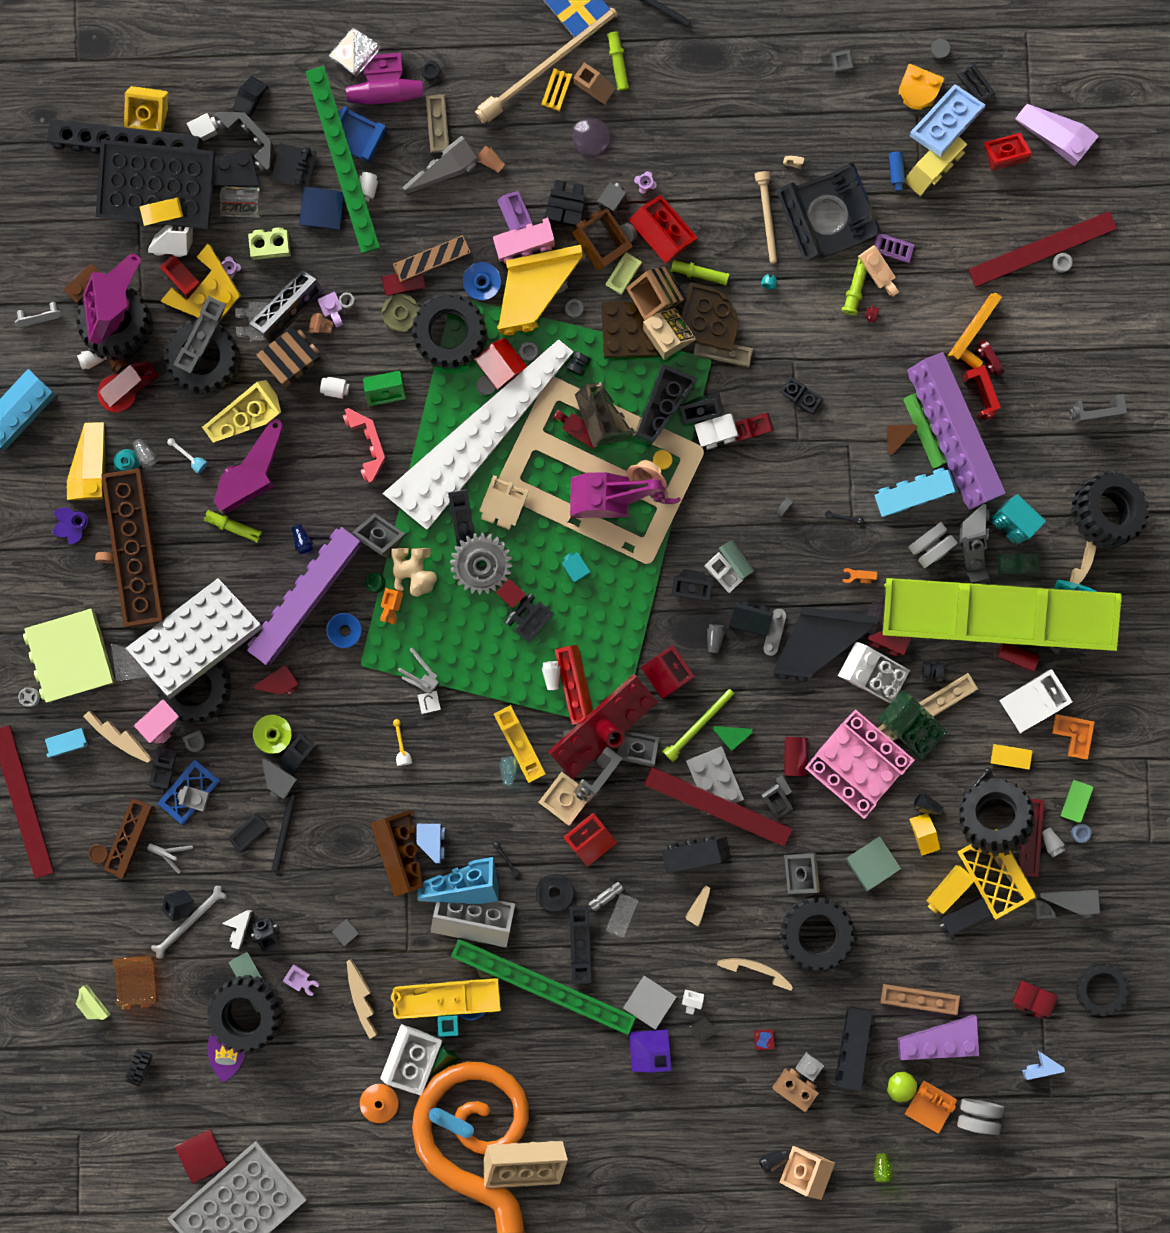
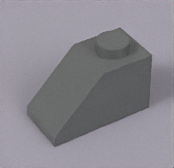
M264 758L262 764L267 788L271 790L270 794L278 800L280 798L286 799L298 779L267 758Z

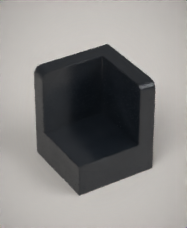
M185 890L164 895L162 911L172 922L189 917L193 912L194 900Z

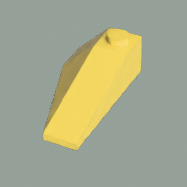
M267 380L256 382L202 428L212 442H217L266 425L281 413L278 396Z

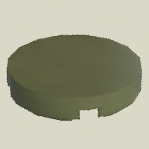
M393 295L384 302L382 318L391 330L406 332L413 328V320L417 316L419 309L418 304L409 295Z

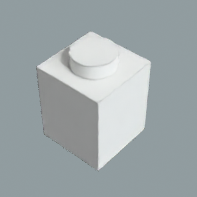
M207 113L187 123L192 135L199 136L203 141L218 134L216 131L218 125L214 117L210 118Z

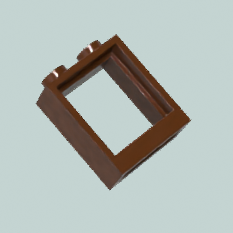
M608 208L602 212L598 209L590 215L592 219L588 222L585 219L576 225L578 229L572 232L597 271L633 247ZM599 219L618 246L603 258L584 232L586 228Z

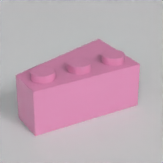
M542 219L543 223L533 226L531 223L526 225V228L514 229L494 236L493 240L499 261L506 263V260L534 255V252L541 251V253L551 251L552 247H555L549 219Z

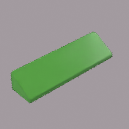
M914 393L904 398V403L913 423L918 426L916 430L932 468L946 464L947 459L940 449V443L932 431V425L924 413V407L917 394Z

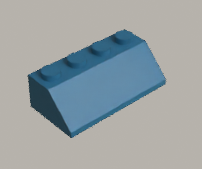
M29 369L0 399V449L4 451L56 396Z

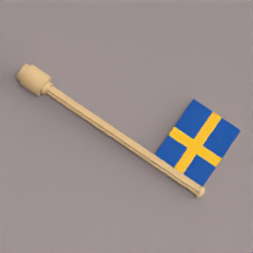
M543 0L572 34L574 39L501 96L496 98L491 96L480 104L475 111L478 119L483 124L493 120L503 112L502 107L504 103L611 19L617 17V11L614 8H609L603 0Z

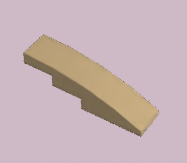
M92 711L87 712L83 716L101 735L115 746L147 763L153 761L129 731L121 734L111 721L102 724Z
M351 958L347 961L350 990L359 1019L370 1039L377 1035L376 1029L368 1018L374 1014V1011L365 997L371 993V990Z

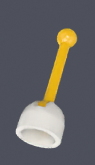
M396 719L393 721V725L396 727L400 747L396 763L397 766L412 764L410 754L404 751L399 727L401 722Z

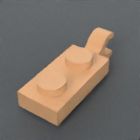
M873 245L858 256L878 288L884 286L888 294L892 296L899 293L896 286L891 282L896 277L876 246Z

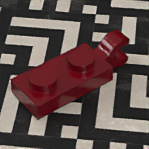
M558 410L553 416L554 419L564 424L561 430L592 449H595L604 432L574 413H571L568 417Z

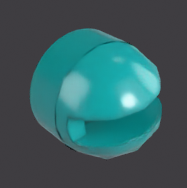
M766 274L762 279L761 287L770 290L776 289V277L774 275L769 277V274Z

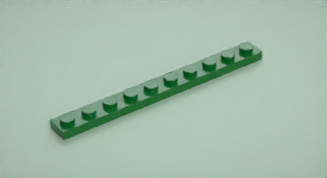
M321 66L306 71L360 251L362 254L380 249L325 67Z
M458 939L452 952V958L629 1035L636 1017L461 939Z

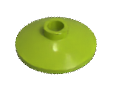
M267 715L261 718L253 730L255 744L266 753L283 751L289 745L292 737L289 723L277 715ZM273 730L277 733L275 738L270 737V732Z

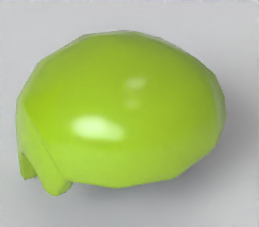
M897 1072L890 1077L887 1092L892 1100L902 1103L914 1097L917 1090V1082L911 1074Z

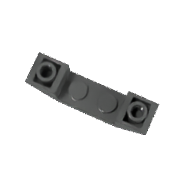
M217 112L215 114L218 119L216 123L223 130L227 129L231 132L240 124L247 134L251 132L255 136L253 140L259 147L264 146L254 155L257 160L255 164L262 172L266 170L270 173L272 171L273 150L271 140L245 113Z
M985 532L964 537L962 544L968 582L970 584L990 585V577L985 567L984 550L987 549Z

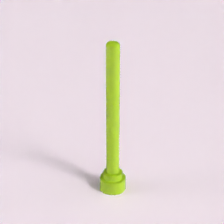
M728 689L674 746H667L662 752L674 762L678 758L679 751L734 695V692Z

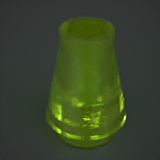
M876 1154L873 1173L875 1182H890L892 1173L888 1154Z

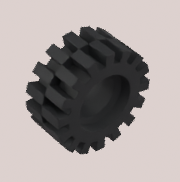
M141 1049L136 1050L129 1064L125 1082L138 1087L141 1086L149 1069L152 1053Z

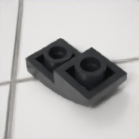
M792 377L788 378L780 391L783 396L814 415L824 400L823 397Z

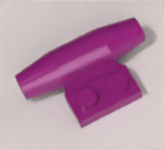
M401 53L364 56V75L368 82L346 87L348 103L370 105L395 103L424 96L422 81L400 79L403 74Z

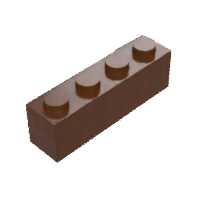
M413 809L370 823L394 897L423 888L420 863L416 859L418 847L414 844L413 834L416 833L415 825H412L411 821Z

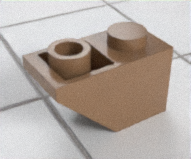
M585 62L573 78L575 85L603 104H606L616 89L601 73Z

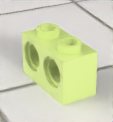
M273 228L271 232L254 230L252 234H248L250 256L253 260L291 256L289 233L287 230ZM277 238L284 239V243L281 246L274 245V241ZM258 240L265 241L262 248L255 247V243Z

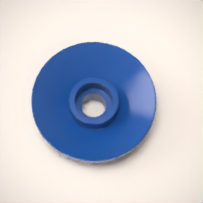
M475 263L465 271L463 276V287L466 293L476 300H488L494 297L501 286V277L498 270L489 263ZM481 279L486 281V284L483 286L478 284Z

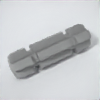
M619 882L615 883L611 889L608 888L597 896L596 900L593 899L589 902V906L593 911L598 910L601 905L606 904L616 894L624 890Z

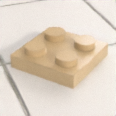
M561 772L538 803L567 825H570L587 802L579 800L576 797V793L573 792L578 783Z

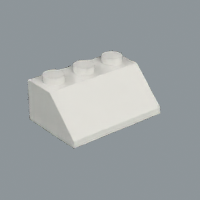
M401 1024L380 1079L387 1085L422 1095L442 1040L418 1029Z

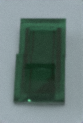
M1039 553L998 555V574L1040 572Z

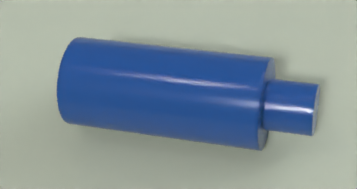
M903 152L889 153L891 184L895 185V191H902V184L905 183Z

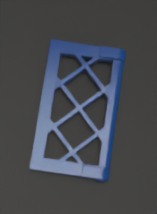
M196 759L157 803L181 825H184L196 811V809L189 807L188 812L183 817L178 814V808L187 807L178 806L177 794H179L177 789L184 780H187V786L190 787L191 779H200L201 791L211 793L220 783V779L214 776ZM196 767L200 771V777L189 778L190 773ZM203 778H209L212 781L206 790H204ZM174 795L175 806L170 807L166 802Z

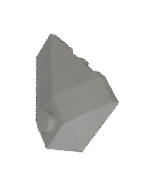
M461 136L444 149L442 157L436 160L433 159L427 166L428 170L426 172H419L403 186L404 192L408 194L463 174L465 171L470 172L477 166L475 164L478 162L477 157L465 139Z

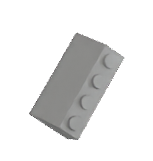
M499 900L484 904L436 902L431 932L507 947L515 904Z

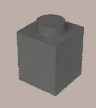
M610 182L598 199L597 205L603 209L608 208L610 213L614 215L626 197L625 188L616 182L615 184Z

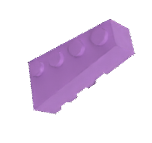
M975 1015L897 1038L898 1056L901 1060L979 1056L977 1017Z

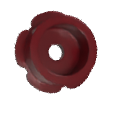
M874 305L871 308L867 307L865 319H868V323H876L879 308L874 307Z

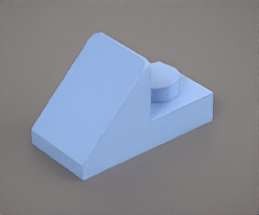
M1039 1051L1041 1066L1033 1064L1027 1066V1069L1022 1070L1026 1080L1065 1072L1062 1066Z

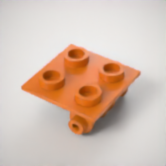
M923 1080L905 1115L939 1134L950 1112L954 1111L957 1099Z

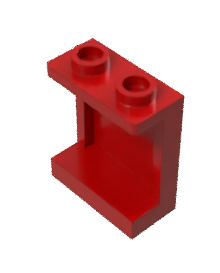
M985 365L966 371L961 376L963 383L975 380L986 410L981 411L977 415V419L983 418L985 421L995 417L1001 407Z

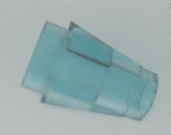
M501 757L499 766L503 785H514L518 766L516 757Z

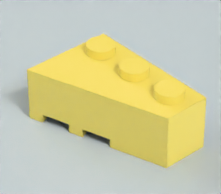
M958 137L941 157L929 150L905 178V183L921 196L932 183L935 185L942 178L941 174L943 171L947 173L954 165L952 163L954 160L958 161L965 154L963 149L967 146V143Z

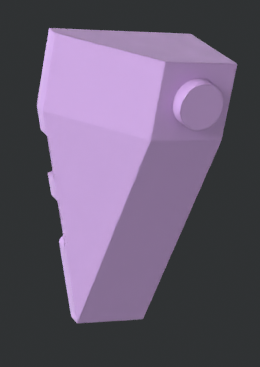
M1029 104L1015 118L1017 122L1074 166L1098 138L1096 133L1082 123Z

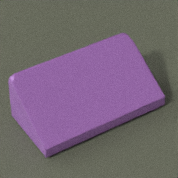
M519 191L503 195L498 199V204L510 231L526 228V225L532 223Z

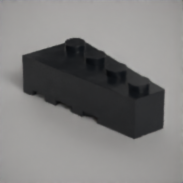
M663 364L657 372L632 439L650 446L659 436L698 378Z

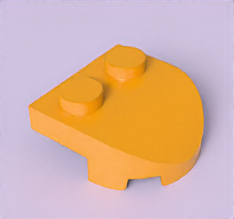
M909 64L899 87V94L904 99V104L916 110L932 106L944 77Z

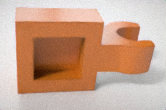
M849 568L843 570V572L850 574V579H843V583H850L854 579H859L860 583L872 584V581L877 580V572L855 571Z
M385 588L381 607L384 608L380 618L381 621H388L391 624L396 623L395 611H399L403 592Z

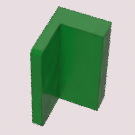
M400 371L363 378L368 407L406 399Z

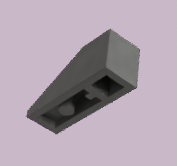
M1098 890L1037 893L1038 897L1083 915V918H1094V914H1100Z

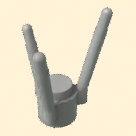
M410 648V651L429 676L425 674L420 680L402 668H399L398 671L407 676H402L403 680L431 694L439 683L436 680L437 675L431 671L413 648Z

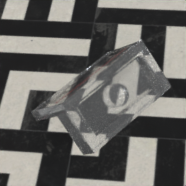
M222 187L220 193L221 216L259 218L260 188Z

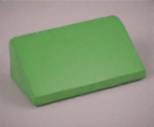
M1073 780L1060 816L1081 823L1094 787Z

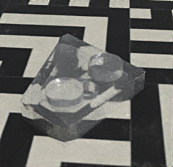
M111 644L116 681L149 677L125 647Z

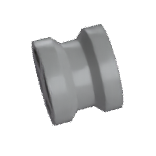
M24 688L18 695L20 703L26 707L36 706L41 699L39 691L34 688Z

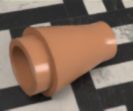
M485 146L477 156L481 164L495 170L497 173L505 165L491 147Z

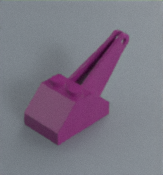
M128 255L107 275L92 272L83 295L89 343L101 344L118 329L120 322H123L125 310L129 308V299L126 298L125 292L141 262L138 255Z
M272 419L240 466L235 467L231 465L221 475L214 502L219 511L224 515L274 487L268 473L283 430V424L280 420Z

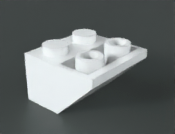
M166 225L154 236L148 248V253H154L155 255L173 254L176 257L187 255L193 242V227Z

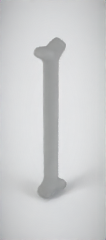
M215 886L213 894L160 945L151 946V949L156 952L157 959H163L166 949L217 900L227 898L226 894L222 892L221 886Z

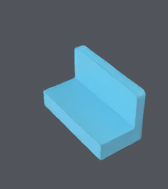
M83 728L45 739L49 752L47 754L48 758L88 747Z

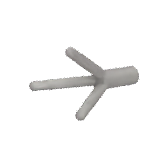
M150 843L147 850L163 856L171 867L180 874L181 871L172 861H176L177 858L169 853L193 849V846L164 849Z

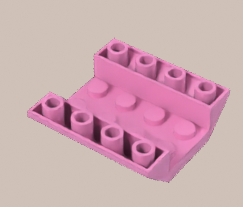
M855 709L819 749L805 769L865 819L877 805V801L894 781L907 770L914 759Z

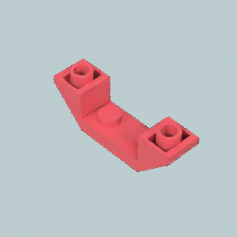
M347 408L345 409L346 415H343L346 426L350 425L352 430L366 426L367 428H364L367 440L371 439L373 445L370 447L372 457H377L376 460L364 463V469L361 470L364 481L368 480L369 484H372L386 460L373 420Z

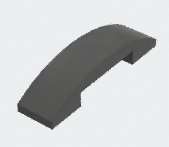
M208 295L200 311L201 314L173 365L189 373L193 372L212 339L226 304Z

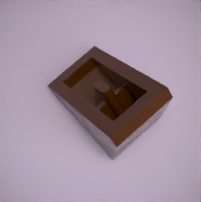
M915 424L888 425L886 427L887 455L890 457L918 426Z

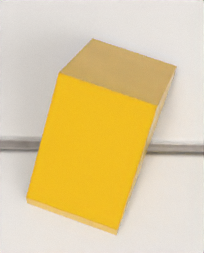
M925 813L910 818L909 820L921 856L940 850L937 832L929 814Z

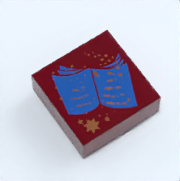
M773 1029L754 1030L755 1050L775 1049Z

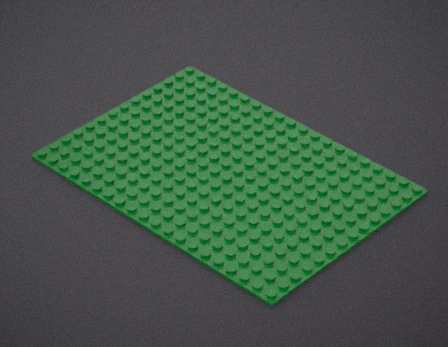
M471 300L479 308L486 326V340L484 341L482 351L480 350L478 355L492 343L506 338L519 356L521 345L525 342H533L538 347L539 357L557 340H560L573 352L578 351L592 360L586 366L584 376L581 377L566 369L568 363L573 360L571 356L554 377L641 417L657 372L663 364L698 378L680 405L704 394L711 359L694 356L692 353L677 351L665 360L662 356L604 359L603 334L601 331L544 317H539L537 320L538 327L532 331H517L513 335L505 336L504 334L501 335L497 328L500 322L502 307ZM448 314L440 347L453 349L465 341L467 325L461 317L455 314ZM474 359L470 361V364L462 365L458 369L449 368L448 370L440 366L434 367L409 470L507 384L498 390L495 388L491 395L483 396L477 392L476 383L480 377L486 375ZM523 360L527 367L533 362H527ZM534 401L461 490L467 489L474 533H476L477 537H480L481 533H484L485 538L491 534L492 540L498 537L499 543L504 542V548L509 549V553L506 555H511L512 559L508 562L512 563V567L507 568L511 571V574L505 575L507 580L510 579L526 596L531 593L535 599L530 604L534 607L540 601L554 615L532 641L528 643L514 631L519 626L516 621L511 627L505 623L509 617L508 614L514 611L520 602L514 608L509 606L496 594L500 588L498 585L495 586L496 591L490 588L488 594L485 590H482L481 595H479L478 590H475L472 594L470 588L464 590V584L458 585L459 579L453 578L455 573L451 572L450 568L454 566L450 564V560H454L451 554L457 553L455 550L457 544L450 504L428 530L399 508L395 527L405 533V536L397 548H409V554L405 557L406 560L411 559L412 549L431 548V555L424 559L423 566L425 571H431L436 574L437 581L434 583L430 593L417 597L410 593L411 578H404L402 580L404 590L401 591L403 592L399 611H395L396 623L391 624L388 621H381L380 618L384 611L381 603L385 588L397 591L394 585V562L392 556L390 559L387 558L383 572L385 587L377 596L361 665L366 668L407 677L398 671L399 668H402L421 680L425 674L427 676L429 674L410 651V648H413L431 671L437 675L436 680L440 686L570 717L561 675L559 676V689L547 690L541 669L543 663L557 661L556 649L578 645L593 710L633 674L635 675L672 522L654 560L649 564H644L524 506L516 525H511L510 530L497 526L499 520L497 518L493 524L482 520L483 512H480V508L493 476H497V479H499L532 410ZM561 401L555 403L543 429L545 433L625 471L642 460L653 462L654 454L662 450L652 444L649 446L632 439L633 435ZM679 405L664 429L692 441L697 422L684 424ZM559 410L568 417L571 413H574L604 432L595 449L590 448L561 430L564 424L553 418L555 412ZM534 450L520 479L529 485L570 503L571 478L584 474V472ZM671 454V466L666 470H661V475L664 477L667 487L680 462V458ZM639 499L629 504V517L601 519L639 537H644L657 508ZM570 518V520L568 521L569 523L577 527H579L581 521L576 518ZM625 542L622 548L633 553L635 546ZM571 552L574 555L579 553L590 570V574L576 583L572 581L562 565V562H564L563 558ZM480 560L476 566L483 567L486 561ZM526 608L519 617L524 620L531 611Z

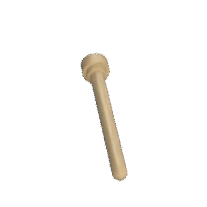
M769 171L755 173V181L758 182L761 189L769 260L772 264H775L777 262L768 192V184L771 177Z

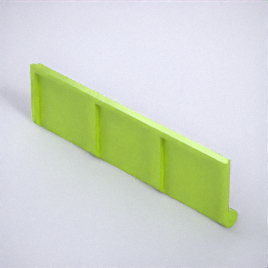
M886 578V583L884 584L886 596L883 635L1117 651L1122 602L1121 593Z

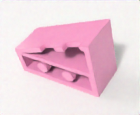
M162 700L134 726L149 743H165L171 737L170 733L173 731L179 716Z

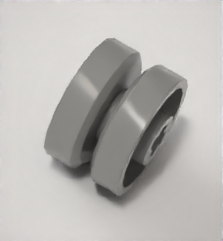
M942 522L908 547L913 555H917L925 549L926 553L918 560L924 569L931 563H936L957 544L952 535L947 536L942 541L939 539L947 531Z
M962 1099L960 1109L972 1115H960L958 1127L981 1134H1000L1001 1124L990 1118H1002L1004 1106L981 1100Z

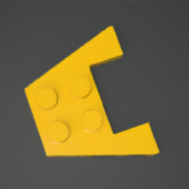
M207 244L197 258L211 269L208 276L188 300L177 290L171 288L161 302L199 318L200 311L209 295L226 304L222 319L240 298L241 294L229 274L226 273L212 246Z

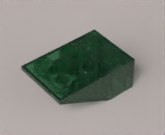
M904 691L899 693L877 719L922 760L925 759L948 732L922 705Z

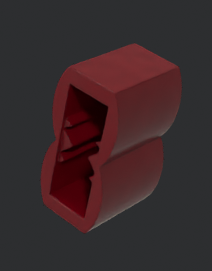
M1020 980L1012 1002L1016 1004L1015 1008L1025 1012L1026 1009L1034 1011V1016L1044 1019L1045 1016L1050 1018L1058 996Z

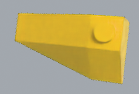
M84 423L67 478V500L105 499L101 474H106L104 423Z

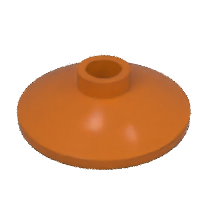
M374 1084L368 1087L360 1098L362 1114L374 1123L389 1121L398 1110L399 1101L397 1094L391 1087L384 1084ZM381 1101L382 1107L377 1108L375 1102Z

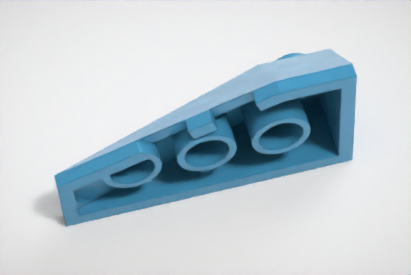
M494 858L474 860L469 862V866L458 869V867L452 869V873L448 875H438L422 882L423 888L418 889L417 894L418 901L466 904L498 901L499 885Z

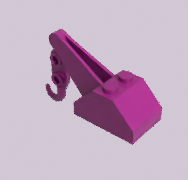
M607 472L584 473L571 478L570 516L571 518L629 517L630 503L649 495L653 498L654 502L661 504H676L680 502L681 498H668L666 488L663 487L662 481L658 479L630 481L629 477Z

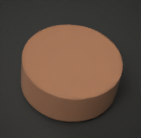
M98 552L96 553L95 561L114 563L113 553Z

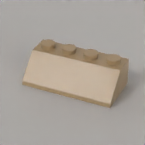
M563 1141L487 1145L484 1155L485 1188L560 1184L567 1163Z

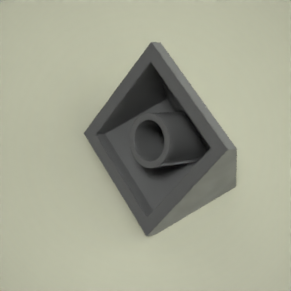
M374 513L356 528L352 535L380 555L390 559L392 556L391 549L398 547L405 533Z
M626 731L624 733V742L617 750V754L622 757V761L654 767L659 737Z
M816 853L784 855L788 894L820 892Z

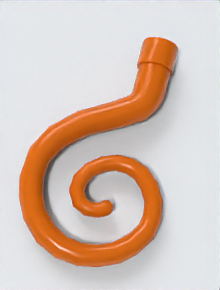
M470 1061L450 1065L434 1075L425 1086L422 1095H419L412 1123L416 1153L428 1172L447 1187L492 1208L495 1212L497 1233H525L522 1211L515 1196L505 1187L485 1188L484 1178L460 1169L445 1158L434 1143L432 1121L429 1118L430 1110L436 1108L437 1103L445 1092L455 1084L467 1080H483L493 1083L511 1099L514 1109L513 1122L504 1137L496 1141L486 1142L478 1140L474 1136L464 1138L455 1133L464 1146L475 1153L485 1155L487 1145L518 1143L523 1137L529 1121V1104L525 1091L511 1074L498 1066ZM479 1101L467 1102L457 1109L455 1117L466 1122L470 1114L476 1113L480 1116H487L490 1109L487 1104Z

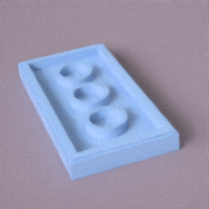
M954 84L910 132L909 136L941 157L984 110L985 104Z

